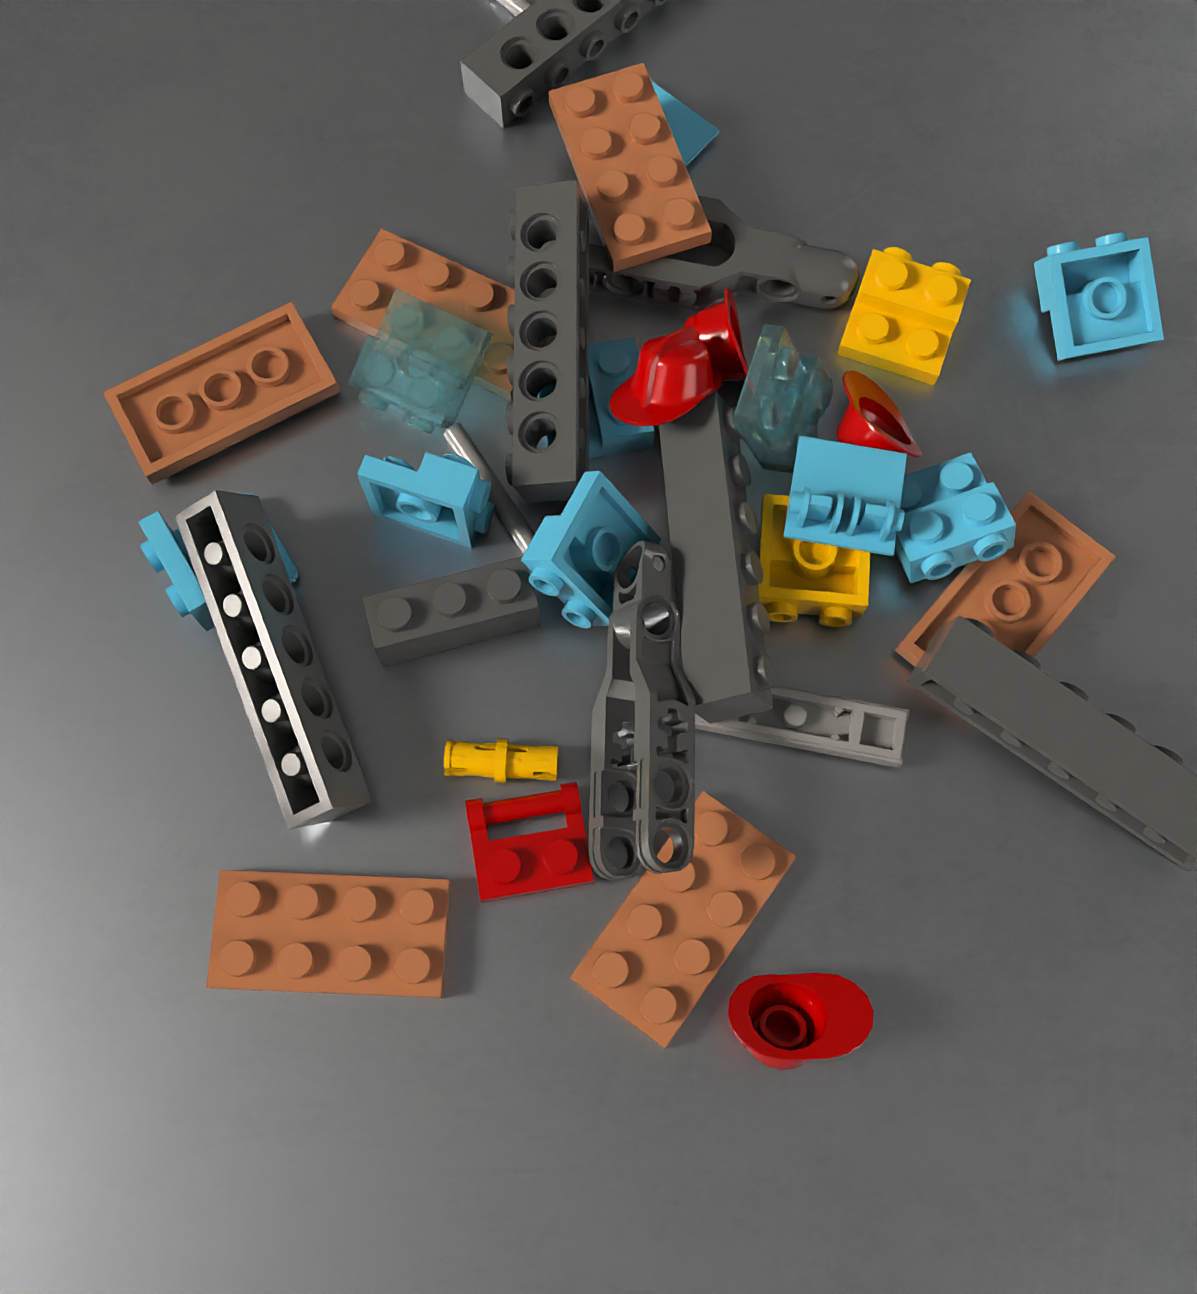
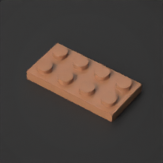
M644 62L548 91L551 110L589 205V210L613 273L711 242V228Z
M381 228L332 304L331 310L334 318L509 401L513 400V386L510 384L507 374V356L510 353H514V337L509 331L507 310L509 305L514 304L515 290ZM549 337L543 339L538 348L544 347Z
M291 301L104 391L103 394L146 478L153 485L341 391L335 377Z
M1028 491L1010 512L1016 524L1014 547L1008 549L996 559L990 561L976 560L966 564L895 649V652L916 667L939 628L960 615L963 618L978 620L988 626L994 633L993 638L1009 649L1020 650L1035 657L1116 556Z
M702 791L695 801L694 851L688 866L681 871L653 874L646 869L574 970L570 979L665 1049L797 856ZM671 837L668 838L656 855L664 863L668 862L673 855L674 847Z
M220 870L206 988L443 999L451 882L449 879Z

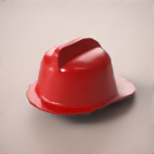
M728 287L725 289V301L691 316L685 321L684 327L690 325L697 328L700 342L705 344L710 353L712 368L721 374L722 381H748L756 402L761 407V402L744 356L742 334L732 291Z
M688 325L667 336L653 338L643 344L635 374L619 385L611 395L609 407L614 417L624 423L636 426L661 425L683 416L704 398L721 387L722 376L716 369L712 368L710 353L705 344L700 342L697 328Z
M854 370L846 371L842 380L850 403L837 427L836 437L838 441L906 453L907 456L921 457L922 451L912 439L902 414L888 394L864 374Z
M826 973L767 974L753 976L740 983L730 996L727 1014L732 1031L756 1060L770 1068L788 1070L799 1068L813 1059L835 1058L850 1054L865 1043L873 1029L874 1010L867 994L854 982L839 975Z

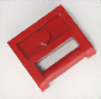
M577 782L560 784L561 790L486 803H483V798L465 800L481 903L594 884ZM565 812L567 828L489 840L487 825Z

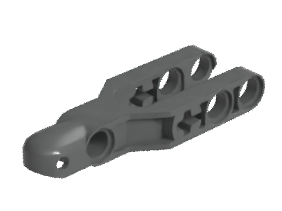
M698 196V199L712 231L711 242L704 245L721 248L730 256L726 262L714 267L662 257L613 273L604 246L589 244V291L695 311L724 301L725 289L728 287L732 291L733 297L742 296L774 303H794L822 309L836 308L846 303L853 296L859 281V269L849 255L838 250L810 246L801 238L793 235L751 228L722 201L704 196ZM589 210V220H593ZM824 296H832L835 298L828 300Z
M638 541L631 546L620 560L614 572L613 612L609 617L607 633V670L592 710L588 855L594 872L601 878L608 880L634 877L643 867L653 874L681 871L688 866L694 851L695 698L680 667V615L675 603L672 601L671 558L664 547L647 541ZM629 568L634 569L637 573L634 582L627 578L626 572ZM659 719L663 720V724L671 726V736L668 737L666 731L658 729ZM618 732L619 737L627 740V748L622 749L620 744L613 743V733ZM662 752V755L672 754V758L658 756L657 753ZM616 763H617V767H621V766L627 765L628 770H627V769L613 768L611 765L616 764ZM660 770L666 772L674 784V794L668 803L662 801L654 789V779ZM614 781L624 785L628 792V806L623 812L617 811L609 801V788ZM660 829L668 833L673 841V855L666 863L657 858L653 849L654 836ZM613 838L620 839L627 848V862L621 869L615 868L608 859L607 849Z

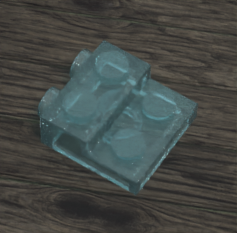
M396 288L376 336H367L348 384L360 389L361 391L357 399L371 407L386 412L389 404L405 411L406 414L403 422L416 429L432 434L435 426L447 429L457 419L493 333Z
M763 325L731 421L762 469L793 474L799 435L818 439L817 424L819 418L823 416L829 407L833 394L832 379L828 377L819 356L799 354L784 326Z

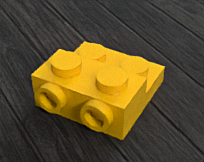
M888 247L883 252L873 249L837 355L934 386L939 377L952 333L958 323L971 279L962 277L960 270L950 263L938 262L930 267L914 262L910 253L902 248Z
M763 494L757 555L762 565L764 578L763 582L758 584L759 600L767 611L769 621L793 622L797 620L798 614L818 615L819 623L824 626L846 627L852 624V619H861L868 607L870 552L784 538L789 496Z

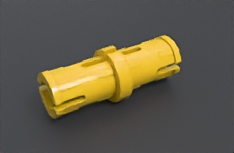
M497 738L496 743L447 740L444 753V775L494 778L495 783H506L507 778L557 782L559 745L510 744L508 738Z

